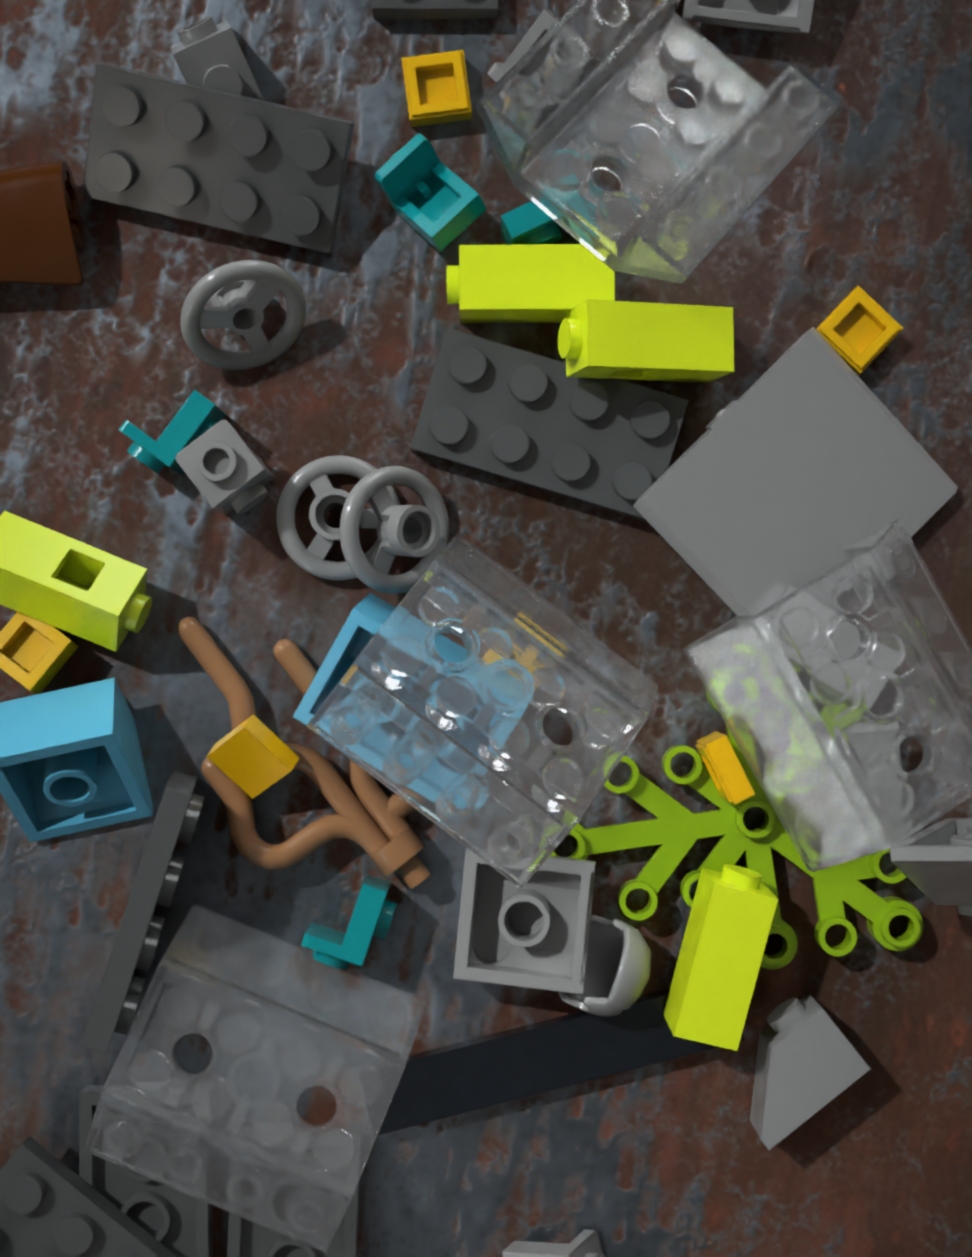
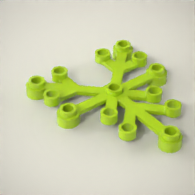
M791 665L785 667L780 672L777 679V687L780 694L786 699L792 743L762 783L751 712L755 709L760 699L761 691L758 680L750 671L744 668L724 667L716 671L710 677L707 684L706 696L708 702L716 712L725 716L727 737L755 795L735 805L731 802L729 803L720 797L706 767L702 764L699 753L689 746L675 745L670 747L663 755L662 769L664 774L675 783L688 784L720 808L692 813L640 774L636 763L630 757L624 754H612L605 758L600 765L599 776L603 785L611 792L625 793L657 818L584 828L582 824L572 818L560 817L548 822L540 833L539 847L541 854L559 856L553 850L554 841L560 835L569 834L577 840V849L567 858L586 860L588 855L660 845L636 878L626 881L618 891V904L622 912L632 920L641 921L653 915L658 904L656 894L697 839L722 836L700 867L687 873L681 881L680 893L690 908L692 907L693 900L690 898L689 889L693 882L699 880L701 869L705 868L722 872L724 864L735 865L744 852L747 868L762 875L761 882L778 898L771 852L772 847L812 877L818 915L814 937L817 944L826 953L837 957L849 954L857 943V932L852 923L845 918L843 901L866 917V925L871 937L889 950H907L919 941L923 933V919L915 906L895 896L881 898L858 881L875 877L889 884L903 881L907 876L898 868L890 874H883L879 867L881 857L885 853L890 852V847L895 844L877 845L871 851L826 857L785 826V812L781 803L814 758L833 755L829 726L839 725L853 706L830 691L815 711L813 698L817 694L820 684L807 676L809 681L807 690L801 695H794L788 688V679L792 673L799 670ZM739 680L746 688V696L741 703L733 705L725 697V688L729 682ZM866 717L857 720L855 723L877 721L880 719ZM681 752L688 753L693 760L692 770L684 776L675 775L671 770L672 758ZM615 762H625L630 767V778L622 785L610 783L607 777L609 767ZM751 807H760L765 815L763 824L757 829H747L743 822L745 812ZM634 889H643L648 892V904L641 910H632L626 906V897ZM778 899L769 935H781L783 946L774 955L764 953L760 966L772 970L789 964L793 960L798 947L797 936L794 930L781 918ZM899 915L906 916L908 920L906 932L898 937L891 936L889 932L890 921ZM833 925H843L846 932L844 940L836 946L828 945L825 940L827 930Z

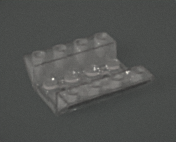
M579 0L478 101L476 110L514 187L613 271L683 284L835 113L839 105L790 64L765 89L675 13L680 0ZM677 89L688 93L694 99L696 108L683 109L678 107L671 101L668 91ZM602 169L613 173L618 178L621 189L618 191H605L599 188L593 182L590 172Z
M901 519L893 520L843 551L847 558L845 561L753 616H736L683 648L807 869L812 872L890 849V847L909 838L972 797V648ZM848 620L859 631L860 645L854 655L844 658L835 650L833 636L836 628L842 622ZM914 735L922 745L923 757L916 769L905 772L898 762V749L906 738Z
M458 532L436 556L361 651L309 721L307 727L513 884L521 888L581 820L649 718L658 685ZM451 633L458 636L466 646V660L459 663L444 660L438 654L435 647L436 635ZM546 714L561 715L570 723L573 737L569 745H557L547 738L543 729V719Z
M193 904L155 971L100 1094L83 1151L326 1253L352 1200L405 1069L428 1001L352 969H338L322 964L313 959V953L207 908ZM188 1034H199L205 1037L212 1048L211 1063L206 1070L199 1073L184 1071L175 1059L177 1043L183 1036ZM313 1086L327 1088L336 1100L335 1114L329 1121L320 1125L310 1124L303 1120L297 1109V1101L301 1093Z

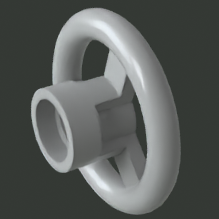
M240 260L224 264L203 276L188 293L180 317L183 339L196 357L216 368L248 370L263 366L281 356L298 338L306 318L305 296L296 279L285 269L273 263L261 260ZM280 290L287 303V315L282 328L268 341L261 328L264 321L263 310ZM210 300L212 306H205V304ZM229 328L234 334L243 335L251 349L238 352L219 349L205 339L201 329Z
M332 455L309 462L295 472L288 480L278 500L276 526L283 548L300 568L314 576L327 580L338 581L357 578L346 561L335 562L325 560L335 542L340 541L339 528H332L328 525L327 514L335 506H344L349 492L333 488L327 475L346 474L362 479L365 475L377 470L375 466L356 457ZM310 485L316 497L310 505L309 520L317 534L309 547L306 548L296 530L295 510L300 496ZM392 485L386 486L394 504L400 505L394 487ZM363 509L359 528L377 529L379 520L373 509ZM378 538L374 545L364 553L368 561L377 546Z
M386 466L365 475L350 491L342 509L339 534L344 558L355 576L374 590L398 594L414 590L423 585L439 568L449 541L448 512L436 486L420 472L404 466ZM401 485L408 487L422 499L425 506L395 505L386 486ZM367 501H369L379 520L377 524L379 541L369 561L364 555L359 539L360 517ZM395 556L423 557L408 572L398 575L388 574Z

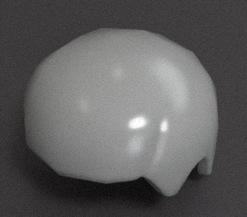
M592 915L583 994L559 992L560 998L565 1003L596 1016L619 1015L623 1010L629 1009L640 998L650 979L651 950L641 932L622 920H609Z

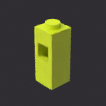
M614 244L459 245V265H447L446 269L447 304H459L460 323H561L565 319V313L587 299L615 301Z
M587 299L565 313V319L562 320L559 327L558 351L561 358H566V377L708 383L734 372L733 307Z
M4 510L0 516V605L117 652L129 631L138 633L141 630L152 605V598L145 595L147 568Z
M724 864L722 872L705 868L701 869L663 1012L674 1037L738 1051L778 903V898L761 882L762 875L760 873L732 864Z

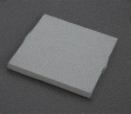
M813 326L738 400L731 401L716 414V417L705 427L707 431L636 500L633 507L757 636L790 585L836 613L858 590L863 591L889 565L887 561L957 492L958 486Z

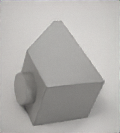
M809 993L800 1000L797 997H793L778 1005L767 1018L769 1025L759 1032L750 1122L768 1150H771L871 1070L825 1010Z

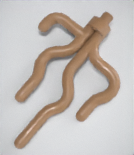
M194 617L181 619L177 625V633L227 700L231 729H235L251 715L254 714L256 716L254 697L246 682L200 621ZM281 639L273 648L275 659L301 693L305 695L317 671L294 641ZM284 742L300 757L293 769L304 772L313 781L337 814H327L307 824L288 840L280 844H270L259 837L255 828L253 804L250 797L208 758L202 762L201 772L221 798L227 809L229 833L238 852L255 866L267 870L287 869L304 860L323 844L333 839L346 838L359 844L385 877L396 870L411 890L431 875L416 855L425 847V844L405 819L406 816L430 798L408 785H405L389 798L375 777V766L354 753H351L350 779L357 797L333 765L317 750L297 743Z

